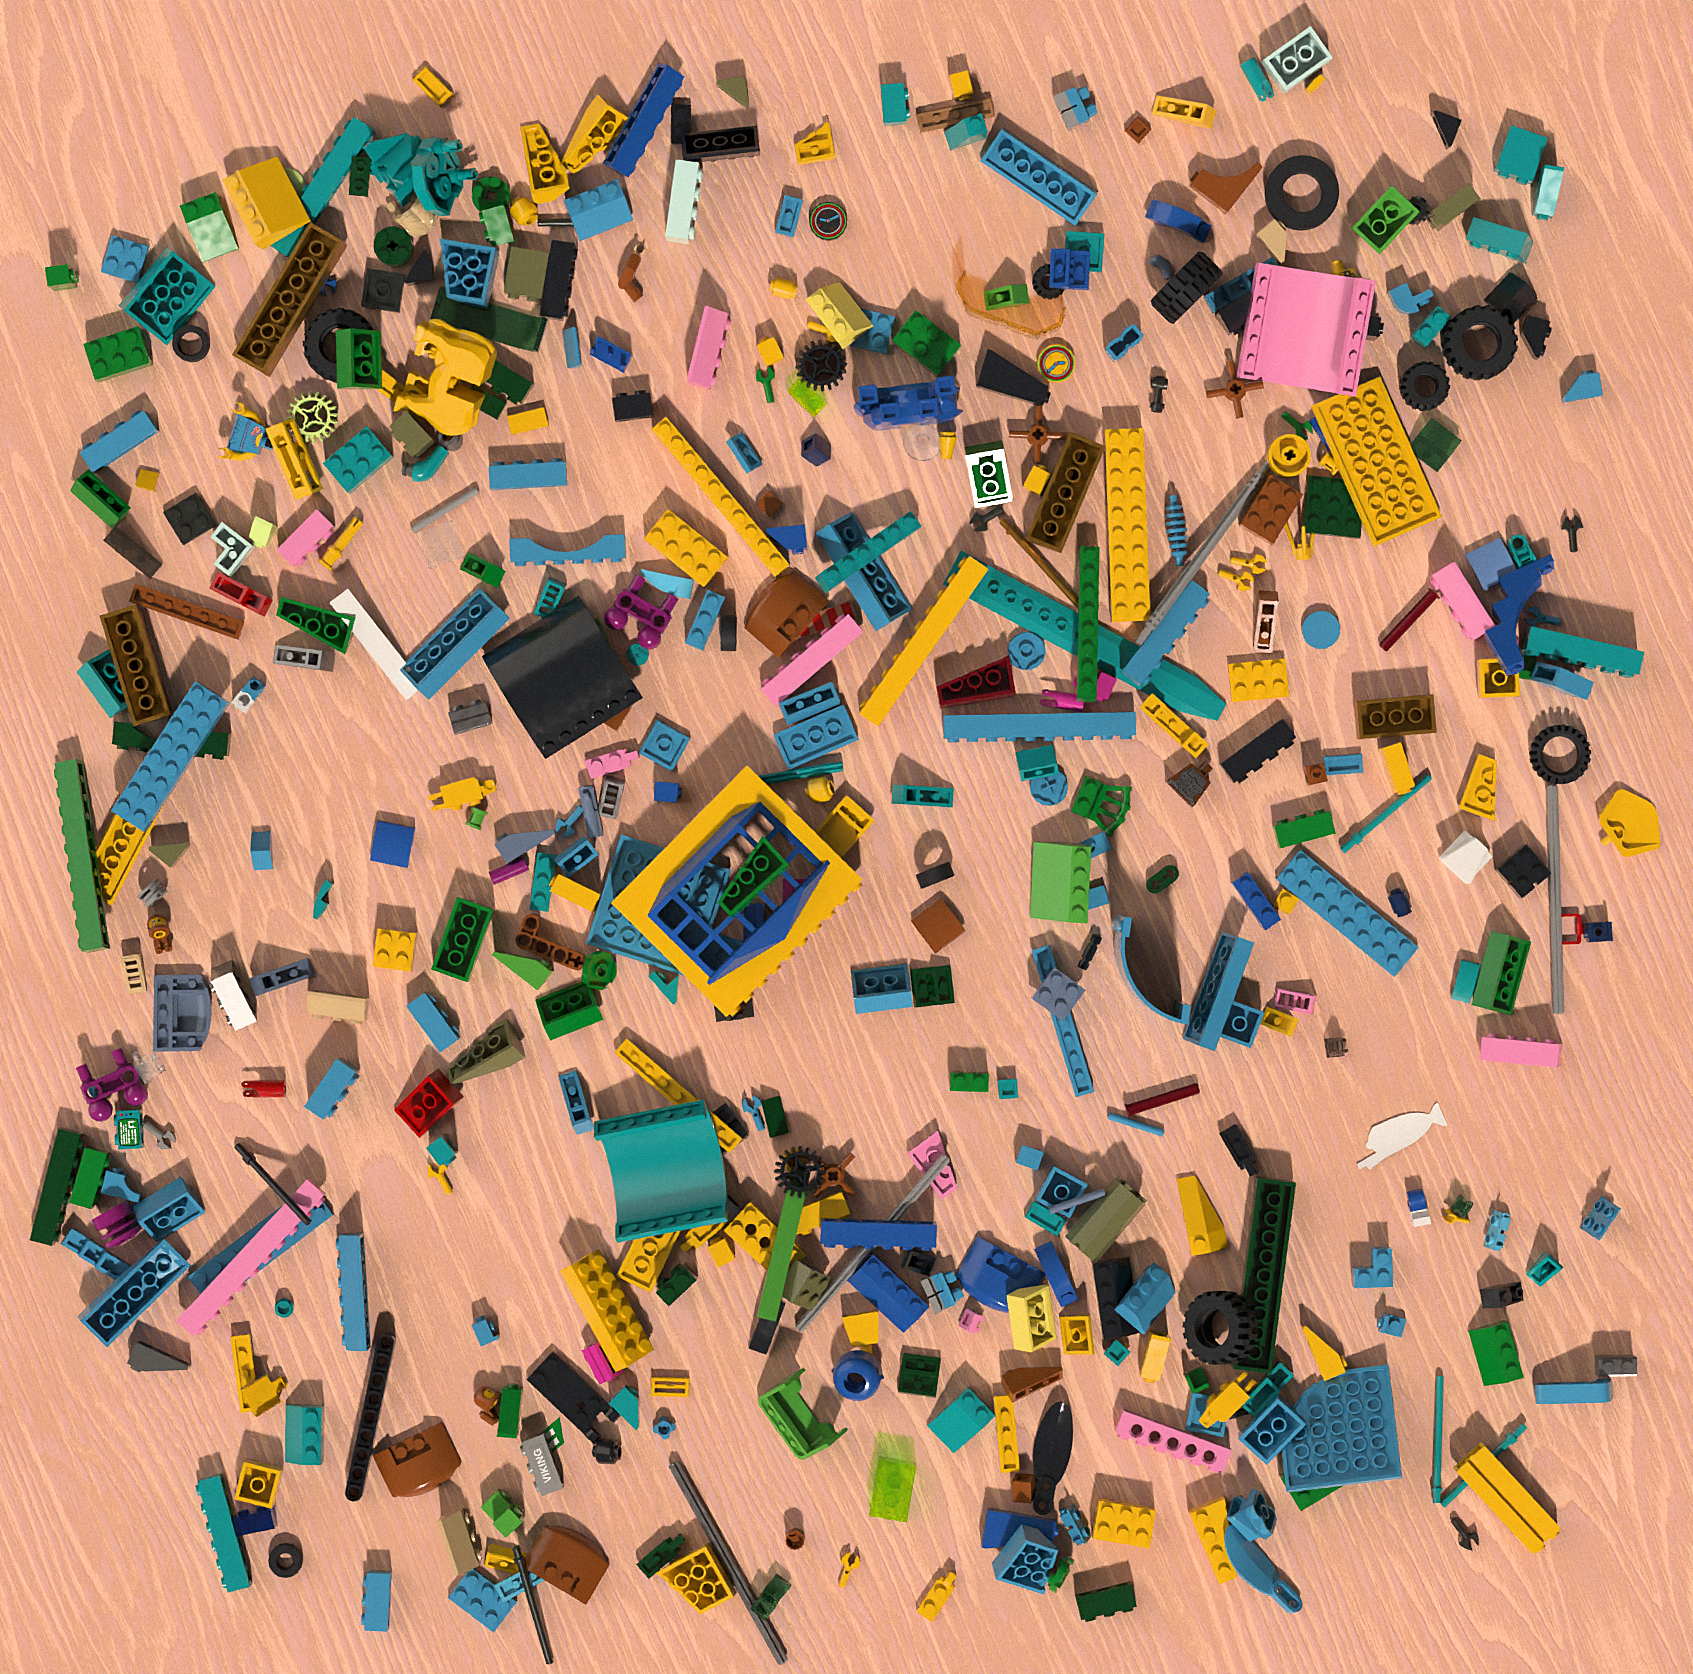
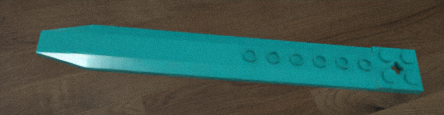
M960 551L943 585L946 587L950 585L947 582L953 573L957 575L961 569L958 565L964 557L968 559L971 555ZM974 558L987 567L988 571L969 599L1077 656L1078 613ZM1098 624L1097 668L1147 695L1153 693L1164 704L1179 712L1218 721L1226 703L1200 679L1166 660L1162 662L1157 670L1153 668L1149 673L1152 675L1150 680L1146 684L1142 683L1140 686H1137L1120 673L1140 646Z

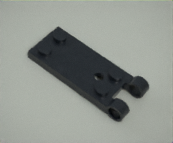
M554 1351L526 1379L593 1444L601 1438V1435L589 1424L601 1411L613 1423L621 1416ZM580 1401L585 1403V1407L582 1409L578 1407V1402Z

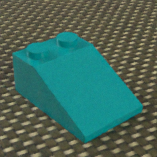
M967 1386L927 1426L955 1453L995 1417V1413Z

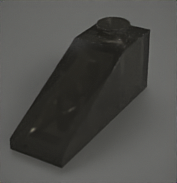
M115 526L103 540L150 579L163 565L118 526Z

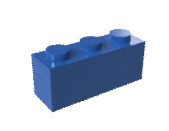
M1245 872L1231 882L1263 930H1267L1281 920L1249 872Z

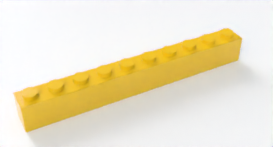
M665 417L652 428L654 434L771 574L776 578L787 569L790 564L669 419Z
M971 556L968 559L966 557L962 559L958 565L961 569L957 575L953 573L947 581L950 585L946 590L941 589L936 597L938 599L936 605H930L925 612L927 617L924 622L920 620L914 628L917 631L913 637L909 636L903 644L905 646L903 652H897L892 659L894 665L891 669L888 667L881 675L883 680L880 685L876 683L870 691L873 695L869 700L864 699L859 709H861V712L859 714L877 727L886 717L988 571L987 567Z

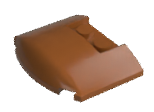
M794 571L791 574L779 577L759 594L749 610L745 629L775 656L780 658L830 601Z
M442 1422L372 1455L392 1497H413L432 1491L445 1483L454 1474L457 1467L461 1465V1461Z
M544 1525L525 1557L526 1569L586 1605L610 1565L608 1560L606 1561L602 1551L584 1535L565 1527H548L549 1525Z

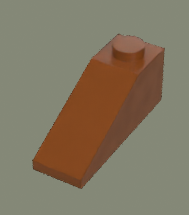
M1258 591L1253 652L1272 653L1279 604L1277 591Z
M1026 1367L1008 1370L1001 1376V1385L1013 1403L1063 1379L1062 1367Z

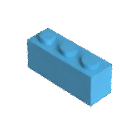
M707 590L685 644L704 651L726 599L725 597Z
M833 682L779 703L787 726L841 705Z
M424 992L406 1007L438 1051L442 1052L460 1039L458 1036L460 1032L454 1024H449L447 1021L449 1017L443 1009L439 1010L436 1006L437 1000L431 993L428 995L427 992Z
M369 1570L367 1575L363 1577V1587H366V1594H363L362 1606H365V1613H362L361 1625H365L364 1631L387 1632L389 1630L392 1571Z

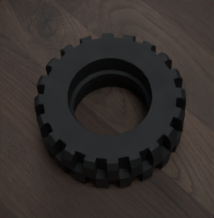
M1199 251L1151 299V305L1169 323L1174 324L1222 276V271L1204 252Z
M1475 305L1464 309L1450 320L1443 333L1442 346L1444 350L1442 352L1443 356H1446L1448 360L1446 363L1449 367L1452 366L1454 368L1453 371L1456 374L1460 373L1463 375V378H1471L1475 381L1487 380L1500 374L1513 361L1514 354L1518 348L1516 345L1518 335H1515L1514 330L1516 328L1514 324L1511 325L1509 322L1510 318L1507 315L1504 316L1501 310L1492 309V306ZM1475 325L1488 327L1497 338L1496 352L1491 358L1484 361L1470 358L1462 346L1464 333Z
M344 308L328 309L325 313L318 314L317 318L309 323L310 327L308 330H305V340H303L305 358L318 375L326 380L337 383V363L330 361L323 351V341L326 335L336 328L374 329L362 315L353 310H346Z
M1208 1291L1195 1297V1301H1191L1188 1305L1189 1311H1185L1184 1317L1186 1319L1182 1326L1185 1329L1183 1336L1184 1339H1187L1186 1345L1188 1349H1192L1191 1353L1195 1357H1199L1200 1361L1211 1365L1237 1363L1242 1358L1247 1357L1250 1353L1248 1350L1253 1349L1255 1345L1253 1341L1257 1339L1258 1335L1256 1333L1258 1322H1255L1257 1316L1255 1311L1251 1310L1252 1305L1249 1302H1245L1246 1299L1242 1295H1237L1236 1292ZM1219 1310L1224 1313L1229 1325L1228 1336L1222 1345L1215 1340L1212 1333V1321Z

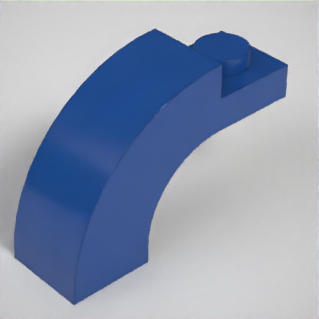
M1157 200L1151 201L1145 218L1154 223L1177 230L1200 243L1205 242L1212 226L1188 211Z
M1050 1241L1035 1248L1034 1251L1060 1306L1064 1307L1079 1300L1052 1242Z

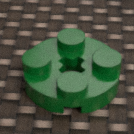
M485 177L479 180L473 187L472 201L479 212H482V205L501 200L504 201L505 208L507 209L511 197L510 190L506 183L498 177ZM488 192L496 193L494 201L486 199Z
M603 951L588 953L585 956L582 969V982L593 989H606L607 987L605 986L614 981L617 973L616 962L611 958L613 956Z
M1062 1556L1057 1564V1573L1053 1572L1048 1580L1047 1586H1049V1590L1057 1593V1587L1060 1589L1070 1572L1068 1568L1070 1564L1073 1565L1075 1561L1069 1556Z

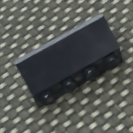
M757 125L681 134L684 161L714 162L716 160L760 156Z
M1129 1256L1097 1261V1263L1091 1262L1103 1340L1123 1338L1140 1333L1114 1310L1133 1285Z

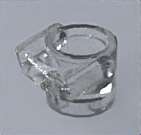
M138 1050L131 1052L134 1068L144 1084H149L151 1079L166 1071L160 1057L153 1050L142 1057L139 1055Z

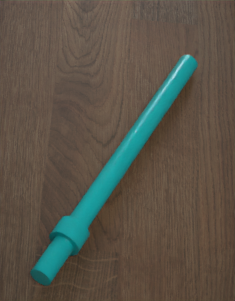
M1426 774L1415 783V787L1411 788V792L1402 794L1358 833H1353L1350 836L1351 839L1340 847L1341 851L1345 854L1355 844H1360L1368 833L1432 780L1429 774Z
M1521 1423L1512 1433L1509 1432L1505 1436L1506 1439L1491 1453L1497 1458L1506 1448L1518 1441L1517 1438L1527 1427ZM1462 1480L1441 1500V1505L1445 1508L1468 1484Z

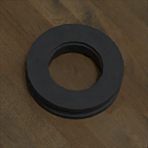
M1307 155L1293 156L1278 164L1269 176L1265 187V202L1272 217L1277 222L1281 221L1286 228L1298 231L1310 230L1323 224L1334 212L1339 199V184L1333 170L1322 160ZM1307 174L1315 178L1320 185L1321 200L1313 210L1297 212L1289 208L1285 203L1282 194L1283 186L1291 176Z

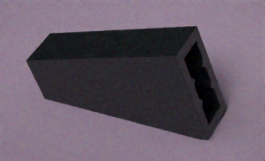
M987 349L976 388L1037 406H1043L1044 403L1048 404L1051 392H1047V385L994 351Z

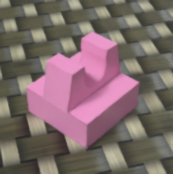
M966 1308L959 1326L971 1333L980 1332L981 1329L977 1327L978 1322H984L985 1318Z

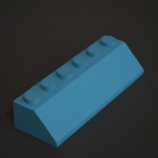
M853 512L833 521L815 533L833 563H836L869 540ZM880 556L845 580L875 631L880 630L912 610V607Z
M479 588L406 661V664L400 671L429 700L510 618ZM407 666L411 668L408 673L404 670Z
M364 1232L341 1233L339 1238H336V1250H340V1257L337 1258V1268L341 1269V1277H338V1286L342 1288V1296L339 1297L340 1307H343L344 1315H341V1327L344 1326L345 1334H342V1345L346 1346L348 1351H367L371 1347Z

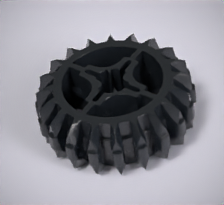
M818 340V346H815L814 341H811L812 348L805 345L804 349L807 352L799 351L803 358H796V361L800 362L801 365H796L795 369L802 370L797 373V376L804 375L801 383L809 381L806 385L807 388L814 384V391H817V387L821 386V392H824V386L826 385L829 390H832L831 383L837 387L839 384L836 379L840 381L844 379L839 374H846V370L841 369V367L847 366V362H841L846 356L838 355L842 349L839 348L835 351V343L830 348L828 347V340H826L825 346L822 345L821 340ZM816 351H827L821 358L811 356ZM831 355L837 361L836 371L828 365ZM806 360L815 368L811 377L805 369ZM825 360L824 365L826 369L817 372L818 365L816 363H821V361ZM822 373L832 376L825 381L816 380Z
M802 1146L798 1147V1152H796L795 1147H791L792 1154L785 1150L786 1158L780 1155L778 1158L782 1163H775V1166L780 1168L774 1170L775 1174H780V1176L775 1177V1181H782L778 1187H786L783 1193L791 1190L790 1197H793L795 1192H797L798 1198H801L802 1192L805 1197H808V1190L815 1194L814 1187L820 1189L821 1185L818 1182L825 1181L823 1177H820V1175L826 1174V1171L820 1170V1168L825 1167V1163L818 1164L822 1157L819 1156L815 1159L814 1156L817 1152L813 1151L810 1155L809 1147L806 1148L805 1152H802ZM799 1157L809 1160L813 1165H803ZM793 1158L794 1169L785 1173L786 1163ZM798 1168H801L805 1171L802 1174V1177H800L799 1174L796 1175L795 1173L798 1170ZM815 1171L814 1181L807 1186L806 1175ZM794 1178L798 1180L801 1187L792 1185L787 1179Z

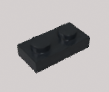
M672 104L671 144H681V134L691 133V105Z

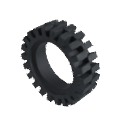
M1554 725L1540 731L1535 736L1533 743H1531V751H1529L1531 756L1529 760L1533 765V770L1544 781L1552 784H1568L1578 780L1584 774V771L1588 769V763L1591 761L1590 744L1586 741L1585 735H1582L1578 729L1566 725ZM1559 736L1571 740L1577 749L1576 763L1570 770L1562 773L1548 768L1543 759V750L1546 743L1552 738Z

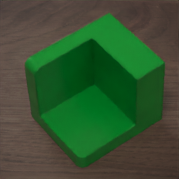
M1522 655L1524 668L1519 672V679L1530 680L1537 658Z
M1201 1366L1183 1374L1192 1394L1210 1387Z

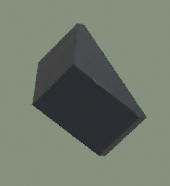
M1438 110L1433 111L1431 117L1447 150L1452 146L1462 120Z
M423 249L404 280V283L408 286L435 280L430 256L425 249Z
M914 1249L907 1250L901 1267L929 1276L936 1258Z

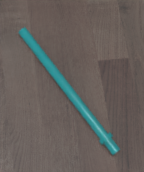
M1436 1376L1433 1487H1431L1433 1503L1441 1502V1492H1443V1487H1441L1444 1376Z

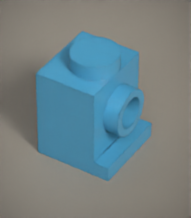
M485 1315L474 1319L475 1323L472 1324V1328L480 1346L499 1339V1334H494L496 1328L492 1320L489 1321Z

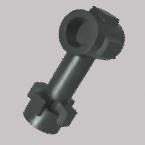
M1164 376L1151 378V388L1155 389L1154 402H1151L1149 407L1151 412L1162 413L1165 408V404L1161 403L1162 390H1167L1168 379L1164 378Z

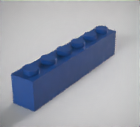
M658 63L603 164L626 177H629L634 172L637 161L644 154L647 143L653 138L657 125L663 120L664 113L667 107L672 104L673 97L682 86V80L685 76L666 64Z
M821 1218L820 1244H824V1247L834 1248L836 1245H843L844 1248H855V1245H860L865 1249H873L874 1246H882V1249H893L894 1246L901 1247L903 1250H912L913 1247H920V1250L925 1251L936 1248V1221Z

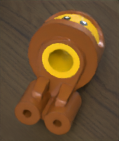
M163 914L150 916L147 921L149 937L154 939L153 943L156 954L163 953V950L166 952L172 951V941L169 936L170 927L167 917Z
M483 1386L475 1392L473 1398L475 1404L483 1410L479 1413L480 1418L493 1426L499 1421V1416H497L498 1414L493 1408L497 1404L501 1393H495L489 1387Z

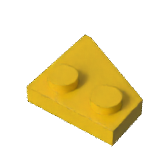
M825 122L817 131H813L806 139L800 140L794 145L798 165L836 159L829 122Z

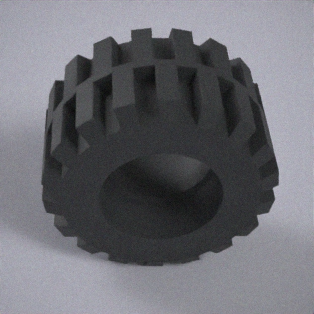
M1422 361L1414 364L1403 374L1400 380L1401 387L1399 389L1402 392V399H1405L1406 404L1412 406L1414 410L1429 411L1438 407L1449 394L1450 379L1446 376L1447 372L1445 369L1442 370L1439 364L1435 365L1431 361ZM1426 375L1433 379L1435 392L1432 396L1422 397L1417 394L1414 388V382L1417 377Z

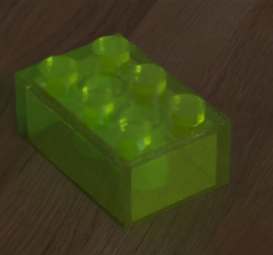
M882 1456L878 1457L869 1516L907 1523L917 1467L916 1462Z

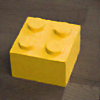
M1497 659L1477 660L1478 698L1520 696L1519 673L1506 676Z
M377 928L372 967L413 971L418 933Z
M246 1459L242 1466L234 1499L272 1509L275 1505L284 1468Z

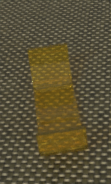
M966 270L959 277L955 293L962 307L964 305L967 315L996 326L999 324L1007 330L1034 340L1036 338L1039 339L1042 335L1045 337L1060 330L1065 317L1066 307L1063 306L1057 323L1040 331H1035L970 307L961 289L966 276Z

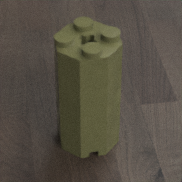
M1119 1176L1116 1179L1114 1178L1104 1190L1105 1196L1097 1198L1065 1236L1095 1263L1132 1222L1147 1202L1144 1197Z

